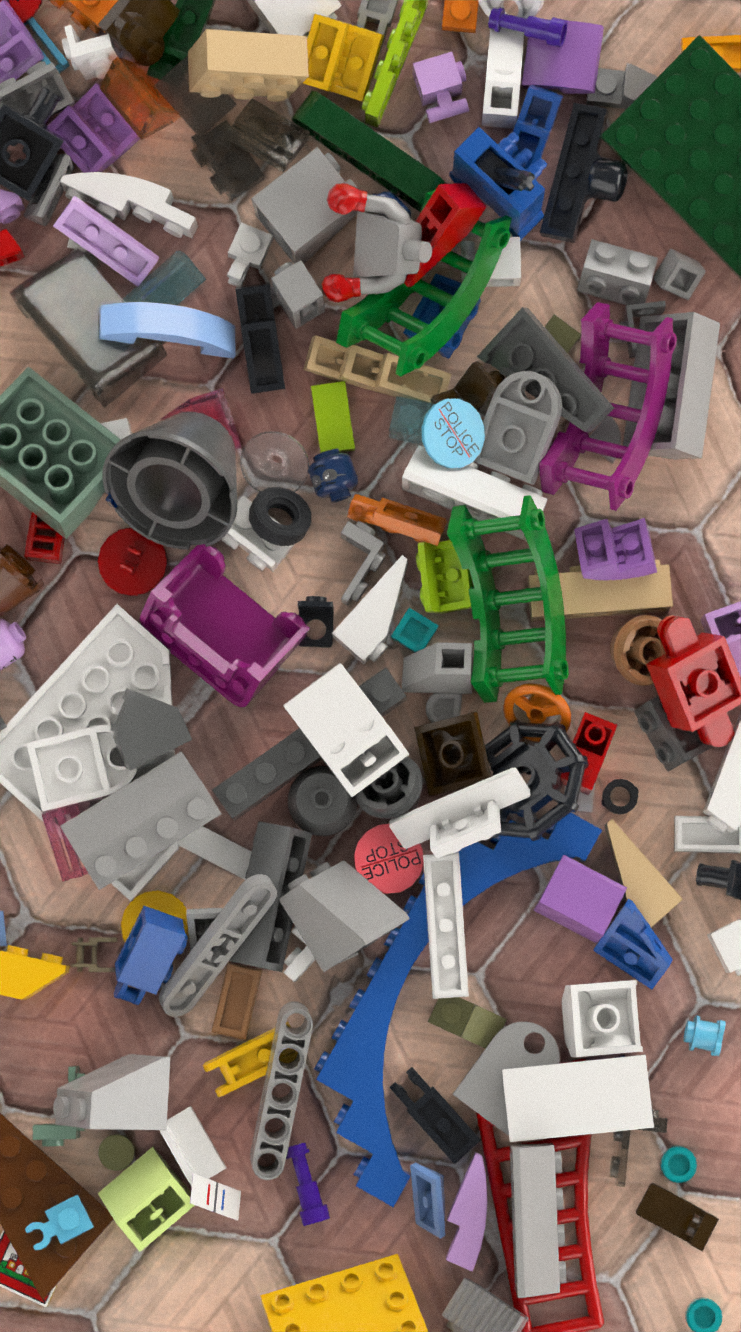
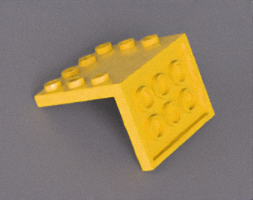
M398 1254L260 1295L271 1332H428Z

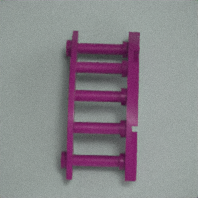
M597 302L581 319L579 363L585 364L584 373L600 392H602L604 378L608 375L647 384L642 410L611 403L614 409L607 416L637 423L628 447L590 438L589 432H584L571 422L565 433L559 431L552 446L539 463L542 492L554 495L561 485L568 481L609 491L610 509L617 511L625 498L631 497L635 482L653 444L665 403L672 353L677 342V336L673 333V318L666 317L653 332L614 324L613 320L610 319V305ZM610 337L651 346L649 370L612 362L608 357ZM585 451L621 459L612 476L573 467L580 453L583 454Z

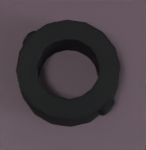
M625 779L613 780L603 790L602 805L614 814H626L637 804L638 788ZM615 787H624L628 790L630 801L627 805L619 807L612 803L610 794Z

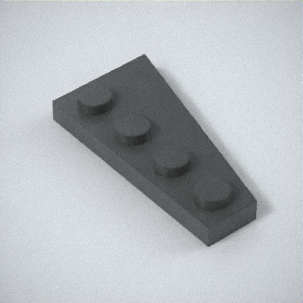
M522 307L477 356L485 363L495 367L505 377L520 371H532L549 378L558 388L562 398L561 416L584 432L591 433L614 409L611 403L529 308ZM532 381L527 385L525 391L537 398L541 392V386L538 381Z

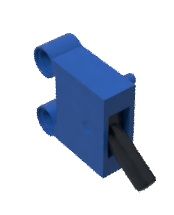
M478 127L454 151L453 169L449 176L454 183H467L500 217L505 215L511 217L509 232L512 234V237H520L521 241L544 217L541 209L545 188L536 179L547 167V163L540 158L525 170L523 167L532 157V152L529 149H524L514 158L508 154L519 141L517 134L512 132L497 144Z

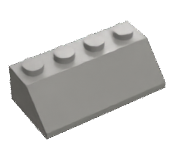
M696 312L642 316L639 329L653 332L666 317L673 318V333L677 336L676 347L672 353L665 403L648 456L675 460L701 459L720 323ZM637 343L634 367L649 370L651 346ZM632 381L628 407L642 410L647 384ZM626 421L623 446H629L637 423Z
M182 751L65 822L60 827L100 890L220 816L221 812Z
M553 1143L510 1145L515 1292L518 1298L560 1293V1283H566L565 1261H559L558 1247L565 1246L564 1224H557V1210H563V1189L556 1188L555 1173H562L561 1151H555Z

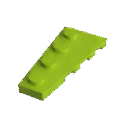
M404 0L397 28L392 30L388 39V52L385 60L381 59L374 75V79L377 82L373 92L367 91L361 110L365 111L366 124L379 127L428 7V0Z

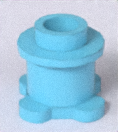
M696 1015L693 1022L687 1021L683 1042L689 1043L690 1051L698 1048L711 1051L713 1056H719L726 1021L717 1020L714 1023L700 1020V1016Z

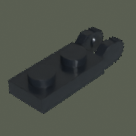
M411 1067L406 1072L408 1078L415 1085H418L425 1094L414 1103L407 1095V1091L396 1082L390 1086V1089L408 1108L407 1112L448 1158L456 1164L481 1139L433 1086L430 1087Z

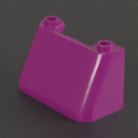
M205 544L197 545L150 592L139 621L171 654L223 697L238 707H246L305 638L310 627L304 623L299 615L293 612H281L276 618L223 575L226 565L223 554L217 548L212 546L206 547Z

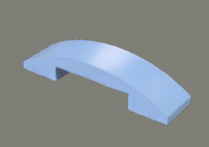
M150 302L113 303L101 305L99 309V339L134 344L136 338L139 337L200 346V354L232 359L236 356L235 325L213 314L183 306Z

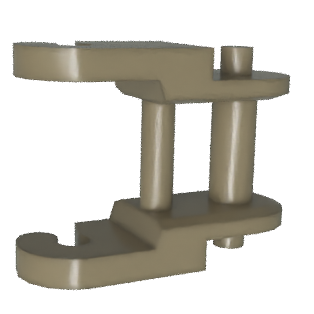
M89 937V942H83V938H78V942H71V945L76 946V964H71V967H77V972H82L83 967H89V972H116L115 968L99 967L97 964V946L100 942H117V938ZM84 946H92L91 964H84Z

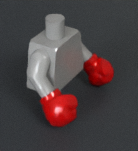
M347 183L335 184L328 191L326 201L331 210L341 215L357 211L353 277H358L345 278L341 274H330L324 277L321 283L322 293L329 301L339 303L353 297H361L363 294L390 292L405 282L407 274H417L420 262L426 263L430 260L432 246L429 242L421 241V224L411 220L409 213L395 199L367 194V191L360 190Z

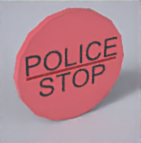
M389 824L377 825L366 831L357 842L354 852L355 870L383 894L400 893L411 887L421 875L424 864L423 849L420 843L407 849L403 848L390 829Z

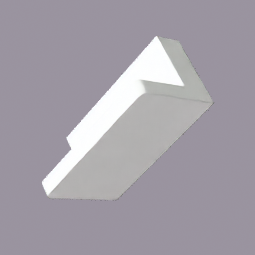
M191 1106L168 1119L167 1130H159L191 1187L193 1174L209 1179L226 1169L224 1162Z

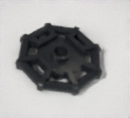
M517 719L511 721L507 729L485 745L488 763L493 771L492 776L510 768H516L520 775L524 772L527 775L531 774V778L527 783L530 789V797L500 809L501 832L493 835L492 838L510 836L531 838L532 841H537L542 838L544 832L569 813H576L579 808L577 802L584 771L589 766L588 758L580 753L567 735L566 727L559 722L553 724L524 723ZM525 737L541 738L539 743H534L535 746L525 743ZM511 742L513 743V745H511L509 748L503 751L500 755L494 757L497 753H499L502 749L508 746ZM555 745H558L566 757L556 761L550 751ZM569 772L565 794H562L560 792L562 788L561 773ZM554 800L558 803L542 817L537 818L536 812L549 802ZM509 813L524 817L525 823L505 821Z

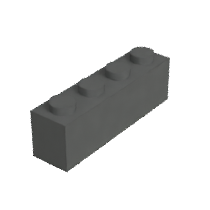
M258 821L245 878L247 879L257 874L268 876L277 890V897L229 961L282 972L293 922L279 898L291 891L287 886L289 883L304 874L312 833L288 826Z

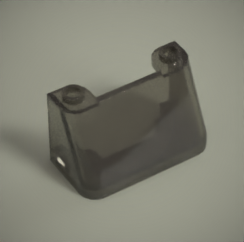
M77 248L20 283L9 294L18 309L42 332L78 374L82 382L93 392V396L105 408L167 356L166 350L163 347L167 342L139 337L136 338L134 344L99 339V309L101 305L125 303V301L97 270L100 266L97 259L87 250L82 253Z

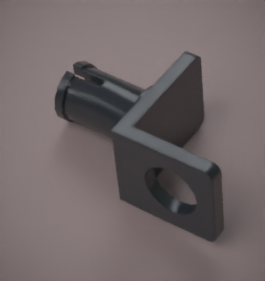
M732 860L730 868L700 863L696 874V885L727 889V896L741 900V862Z

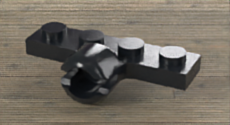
M579 103L573 104L540 229L541 237L575 243L583 209L588 199L597 198L612 202L621 199L627 183L628 171L626 164L622 160L599 155L602 141L600 135L605 130L609 114L607 109Z

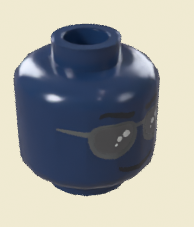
M332 449L315 455L313 457L314 462L309 466L308 472L316 495L319 498H330L331 503L350 498V490L354 489L358 484V477L351 457L347 453H340L339 449Z

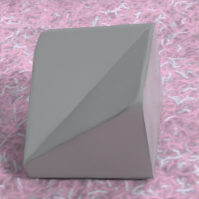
M670 248L655 273L654 280L660 288L689 300L706 270L697 260Z

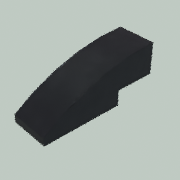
M270 282L235 287L251 394L285 389Z

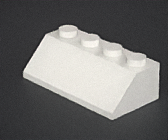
M419 445L402 476V490L452 510L453 506L466 505L472 517L478 521L520 515L524 496L531 495L537 508L544 511L548 500L542 497L543 492L533 486L524 484L523 488L511 484V479L504 474L492 471L489 475L477 470L479 466L474 462L463 468L443 467L436 464L427 454L426 449ZM521 529L505 531V533L527 541Z

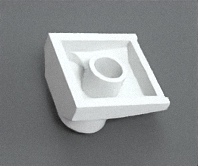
M637 980L565 985L562 996V1014L565 1044L571 1057L643 1052V1047L640 1043Z

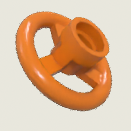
M535 683L519 685L513 688L504 700L503 712L509 726L511 721L517 720L514 713V703L526 712L528 719L531 720L530 723L542 724L547 717L561 715L560 723L566 727V732L571 725V711L567 702L561 695H555L553 690L545 685ZM530 694L528 699L523 695ZM525 737V739L534 742H540L541 738Z

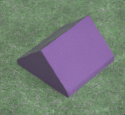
M563 855L533 911L597 943L603 937L627 887Z

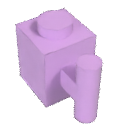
M452 52L413 63V78L422 106L434 102L438 104L437 107L426 110L429 123L469 112L466 98L454 102L451 98L462 94V82L467 81L462 62H455Z

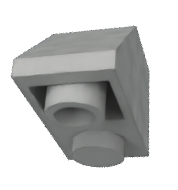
M437 642L404 657L403 692L472 694V643Z

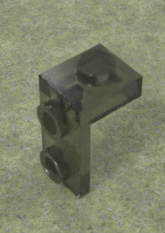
M652 1109L654 1128L636 1130L667 1133L668 1118L660 1117V1110ZM630 1130L613 1132V1141L619 1142L618 1156L612 1155L610 1177L616 1178L615 1184L621 1187H625Z

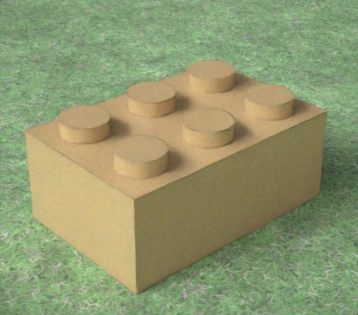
M206 29L188 51L189 92H198L201 96L207 98L218 97L221 94H230L240 100L261 96L267 97V100L272 102L284 101L309 77L307 36Z

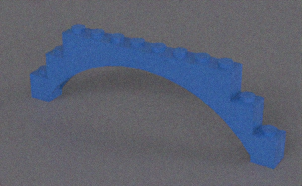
M569 813L546 831V833L550 834L548 839L542 837L540 840L532 841L531 838L498 836L490 840V842L496 845L493 850L479 842L462 848L456 852L459 853L462 905L464 906L471 899L496 883L519 872L546 863L560 861L563 855L585 862L602 830L575 814ZM424 873L418 882L424 885L418 898L411 895L403 909L410 919L404 922L400 929L395 928L388 935L384 943L385 946L389 947L388 952L383 960L378 957L374 960L366 975L372 979L366 991L358 989L349 1005L350 1008L355 1010L348 1023L344 1020L340 1021L331 1037L337 1041L331 1054L326 1051L322 1053L314 1070L319 1072L317 1081L353 1101L351 1106L344 1103L336 1116L334 1123L340 1125L336 1133L372 1153L370 1159L363 1156L353 1174L359 1178L356 1186L391 1207L395 1206L411 1177V1173L404 1170L401 1166L392 1142L386 1116L383 1089L384 1052L388 1027L397 997L411 967L429 942Z

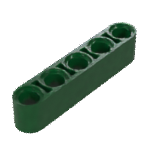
M312 90L291 118L293 123L303 132L419 212L422 209L425 193L436 190L439 184H447L435 172L319 92Z

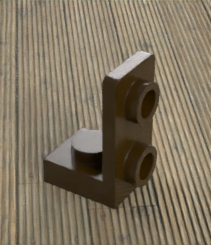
M655 1183L649 1184L636 1209L638 1216L681 1238L702 1252L719 1218Z

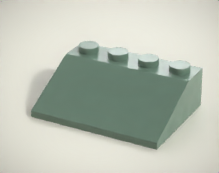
M27 367L0 395V486L67 539L90 515L104 494L103 465L111 449L121 439L34 370Z

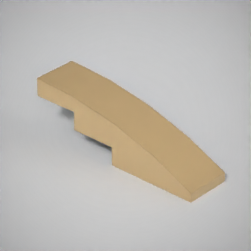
M317 335L311 339L303 368L305 371L333 380L345 381V383L431 406H433L430 401L431 398L436 394L447 391L451 378L450 373L426 365L400 377L395 374L399 356L390 353L383 355L356 345L345 348L335 341Z

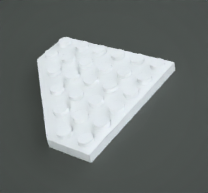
M118 604L112 608L8 722L7 727L0 731V783L72 849V845L60 826L104 798L42 812L26 743L93 726L114 725L124 702L122 697L126 688L172 705L170 651ZM118 748L114 749L111 754L113 764L120 767L125 766ZM173 749L139 766L135 779L174 756L175 750ZM178 842L116 879L111 884L126 898L133 901L179 850Z

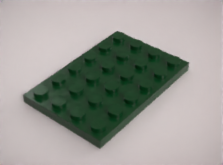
M698 35L600 137L741 280V77Z

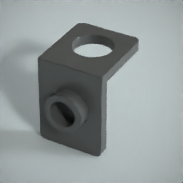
M658 301L626 305L623 313L624 321L619 322V325L634 328L633 317L663 314L666 302ZM621 340L622 343L627 342L629 358H635L637 344Z

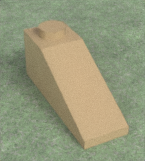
M611 819L604 827L619 883L627 887L623 895L624 901L626 903L628 899L632 900L650 927H652L683 899L614 820Z

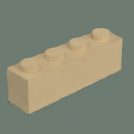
M655 560L657 573L622 580L583 578L580 565L570 567V572L559 573L565 619L670 611L673 607L669 565H660V560ZM537 569L534 570L535 575L528 576V588L540 587ZM543 601L529 602L531 622L545 621Z

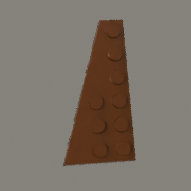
M0 1113V1224L39 1295L44 1300L114 1219L106 1207ZM78 1194L94 1228L63 1244H60L56 1235L51 1238V1242L46 1248L35 1250L33 1246L43 1240L44 1234L40 1229L26 1233L25 1228L33 1222H48L46 1210Z

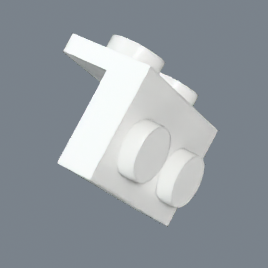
M72 25L64 26L67 38L62 39L66 58L71 60L74 71L80 70L85 80L96 77L98 79H108L115 76L118 71L125 70L122 56L109 34L81 41Z

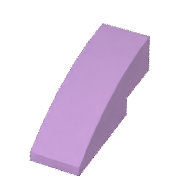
M474 1152L447 1216V1221L458 1225V1229L447 1252L446 1260L472 1272L481 1250L487 1214L486 1174L483 1157L477 1152Z

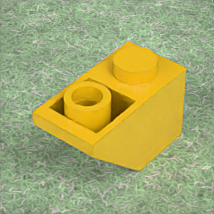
M8 945L7 951L0 950V995L27 1000L68 974L70 966L62 964L63 957L42 953L41 959L27 956L29 949Z

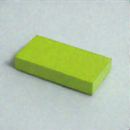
M345 381L311 386L320 453L332 449H339L340 453L355 451Z

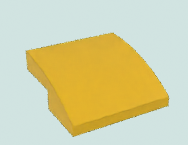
M314 14L307 38L309 77L303 84L363 102L370 86L384 34Z

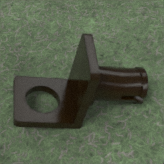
M476 361L471 364L453 389L434 395L430 401L434 405L444 399H461L470 403L479 412L505 377L497 370L488 373Z

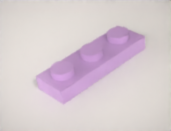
M76 196L71 199L53 225V227L137 287L140 286L159 259L158 255Z

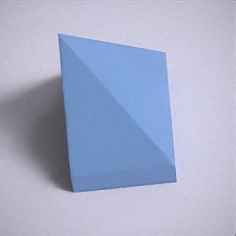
M415 1162L410 1165L415 1222L418 1226L441 1239L446 1235L444 1175Z

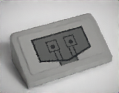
M60 154L55 156L25 210L24 217L45 227L48 225L64 191L60 180L63 175L72 174L74 169L69 155Z

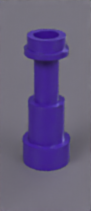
M501 7L499 9L492 8L488 21V28L494 29L495 32H500L501 28L524 32L526 37L545 40L547 45L560 48L564 44L568 21L553 17L551 20L534 16H528L526 19L505 14V9Z
M306 1142L288 1147L286 1159H292L299 1186H296L302 1208L299 1214L303 1226L330 1219L327 1204L323 1205L317 1181H313L305 1155L310 1152L307 1149Z

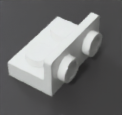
M242 496L238 501L235 521L229 532L221 540L234 550L238 546L249 553L246 559L261 571L267 567L274 572L294 545L278 546L260 538L249 522V509L252 502L245 496ZM270 516V518H271L273 521H275V522H277L278 524H280L278 521H276L274 518H272V517Z

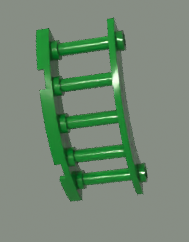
M435 190L425 193L421 211ZM505 215L486 223L477 221L471 232L482 237L473 261L453 251H450L440 260L467 274L454 296L421 279L412 287H407L403 283L387 293L369 294L354 306L342 311L336 343L348 348L360 341L368 340L399 356L395 374L400 377L421 368L457 332L478 302L493 274L502 250L509 242V227L512 218ZM416 292L445 308L430 324H427L399 309L410 294ZM393 321L416 333V335L401 342L378 330V328L385 322Z
M531 495L524 496L520 515L481 521L472 517L466 505L453 506L447 536L453 544L462 569L470 570L474 587L468 589L472 616L474 620H479L480 640L474 641L471 684L484 703L497 702L499 687H502L503 683L543 678L546 679L555 695H561L564 680L569 675V667L566 661L565 614L559 573L551 542L545 528L543 511L537 508ZM521 529L529 545L527 549L491 553L485 549L481 535ZM535 562L540 587L499 592L495 588L492 574L493 567ZM543 601L545 627L506 632L501 629L499 614L501 606ZM545 641L544 664L501 668L502 650L507 645Z

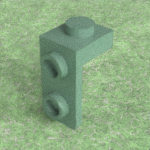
M79 1066L68 1067V1083L85 1075V1073H80ZM55 1123L33 1125V1140H42V1146L46 1147L64 1146V1139L80 1138V1131H85L86 1129L56 1125Z

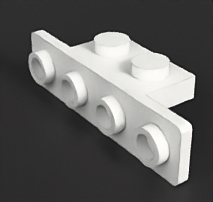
M510 768L393 818L389 821V827L403 848L406 849L430 839V849L438 859L500 833V809L530 797V789L518 770Z

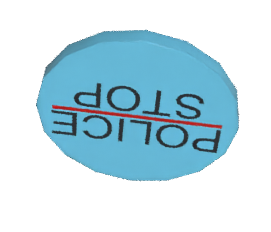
M444 399L434 404L426 413L421 427L423 445L427 454L436 464L446 468H463L472 463L481 453L485 440L484 424L480 414L468 402L461 399Z

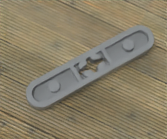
M263 874L253 875L240 885L159 993V1002L165 1014L172 1017L182 1016L196 1005L274 903L277 897V890L268 876Z

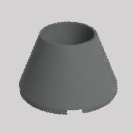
M198 412L178 413L124 437L114 445L105 459L102 472L105 492H110L117 504L115 509L117 514L132 529L147 539L167 547L189 550L191 545L205 544L208 547L224 538L232 527L237 515L238 505L235 445L229 432L215 419Z

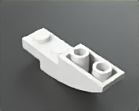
M102 172L63 175L60 180L63 190L66 192L65 196L71 200L76 196L81 201L96 206V211L108 219L114 220L116 216L125 221L132 209V214L147 223H151L153 219L163 224V229L178 238L185 235L192 239L198 228L196 217L171 206L174 201L171 190L136 177Z

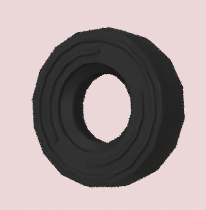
M271 487L259 492L249 509V522L252 529L263 540L278 546H290L304 538L311 526L312 513L308 504L297 493L286 488ZM271 508L284 510L291 516L292 523L290 525L278 524L270 518L268 510Z

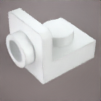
M294 927L291 932L305 943L297 928ZM308 946L303 950L296 947L284 961L288 968L283 973L293 982H296L316 960Z

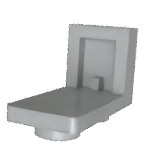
M348 521L341 531L342 539L368 554L341 598L342 603L347 606L352 599L356 602L359 601L368 586L364 582L370 570L377 572L386 557V554L382 552L384 542L374 537L375 530L360 521L356 525Z

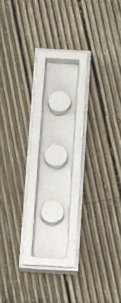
M459 853L447 854L438 859L434 854L423 855L432 998L468 997Z

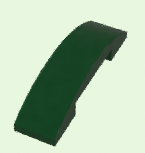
M177 0L175 6L180 12L163 37L165 48L162 57L155 64L149 66L146 75L179 88L188 71V51L205 31L216 0Z

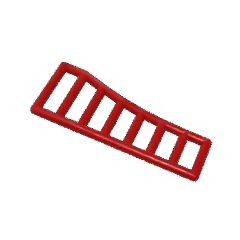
M581 1058V1059H576V1060H571V1061H566V1062H561V1063L578 1062V1061H588V1060H586V1059H584V1058ZM476 1112L513 1306L516 1310L529 1317L521 1332H585L602 1328L604 1317L596 1281L588 1216V1169L592 1134L547 1138L522 1143H553L555 1151L577 1148L575 1170L557 1173L555 1176L556 1188L574 1185V1207L557 1210V1224L575 1222L577 1244L558 1247L559 1261L579 1258L582 1280L560 1284V1293L518 1298L515 1292L513 1224L507 1198L511 1197V1183L504 1184L500 1162L510 1161V1146L497 1148L493 1129L496 1126ZM585 1295L588 1316L532 1327L528 1305Z

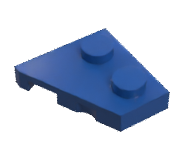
M630 899L626 901L593 949L594 952L651 990L673 961L637 906Z

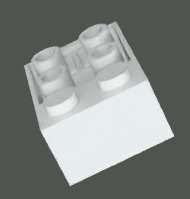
M341 663L283 705L351 797L355 796L409 755L398 737Z

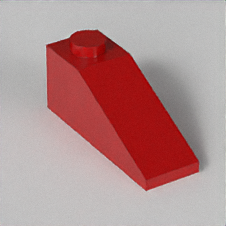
M467 183L439 184L415 220L422 226L421 241L429 242L432 246V256L428 262H420L417 274L406 275L404 284L407 287H412L462 241L471 232L487 208Z

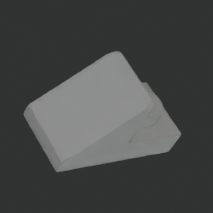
M629 63L626 64L625 71L598 68L595 93L587 94L586 105L627 109L657 76Z

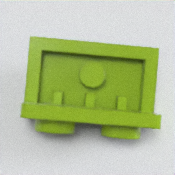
M450 540L439 542L438 546L427 542L418 543L416 565L421 572L422 587L420 589V600L425 607V611L444 614L471 609L468 589L474 587L469 569H462L452 542Z

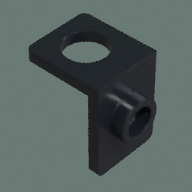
M307 596L306 601H298L299 616L306 625L312 620H320L326 626V633L322 638L313 640L306 635L299 646L332 647L333 602H327V598L321 596Z

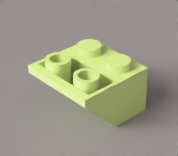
M154 1147L150 1148L98 1193L116 1224L139 1252L195 1206L190 1204V1190Z

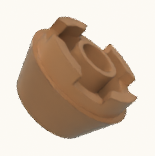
M650 615L635 617L621 626L611 639V659L621 675L633 684L642 686L654 684L646 664L665 654L657 632V627L662 621L658 617Z

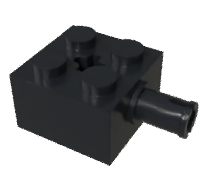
M43 86L40 88L41 90L28 113L24 112L22 114L7 104H3L0 109V184L27 201L31 200L65 141L64 138L47 129L48 125H46L61 97L53 93L45 105L44 101L50 90ZM20 143L24 146L22 152L26 154V158L19 157L16 161H13L11 159L12 152L8 150L9 145L15 147Z

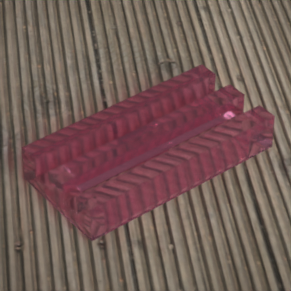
M77 803L41 814L62 882L89 874L85 867H81L78 855L60 827L67 822L65 814L70 813L71 819L80 814ZM55 817L57 818L62 833V837L72 865V871L70 870L67 857L62 845V841L59 837L57 825L54 819Z

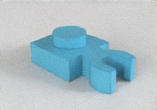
M77 1194L46 1210L48 1222H33L25 1228V1231L30 1233L35 1229H40L43 1232V1240L33 1246L35 1250H42L50 1244L51 1238L56 1235L60 1244H63L94 1228Z

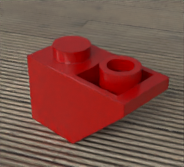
M587 712L584 713L572 742L580 753L588 758L589 766L584 771L580 792L589 795L594 787L618 725ZM569 772L561 773L560 779L564 786L567 785Z

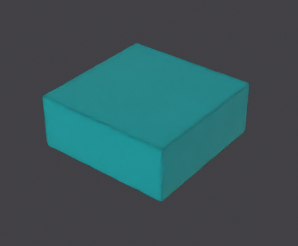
M409 607L392 633L391 639L415 653L427 647L439 625Z

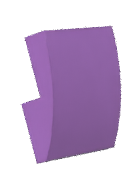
M7 0L0 2V83L10 78H15L16 80L45 57Z
M568 21L565 41L561 48L547 45L545 40L528 37L522 86L526 90H528L530 85L546 90L558 89L563 94L595 93L604 27L598 24Z
M96 83L73 107L68 105L47 128L65 139L61 146L62 150L70 156L71 160L83 173L103 172L145 135L140 127L99 83Z
M645 518L611 528L608 519H603L574 529L583 578L592 580H622L657 573L649 528Z

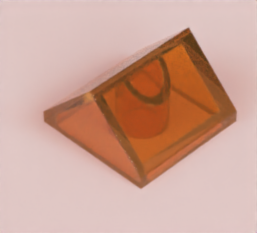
M116 57L112 61L99 89L141 140L182 117L151 77L146 75L147 72L142 66Z

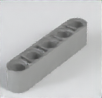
M300 1002L285 1004L280 1009L277 1018L250 1150V1161L253 1171L263 1180L277 1178L284 1169L313 1029V1020L308 1008ZM294 1013L302 1014L305 1017L304 1023L298 1028H290L286 1025L287 1018ZM287 1048L295 1049L298 1052L296 1059L290 1063H284L279 1060L280 1053ZM285 1083L291 1087L290 1092L285 1097L278 1098L272 1095V1090L276 1085ZM278 1118L283 1121V1126L279 1131L269 1132L265 1129V1125L270 1119ZM265 1153H271L276 1156V1160L271 1166L263 1167L257 1163L259 1157Z

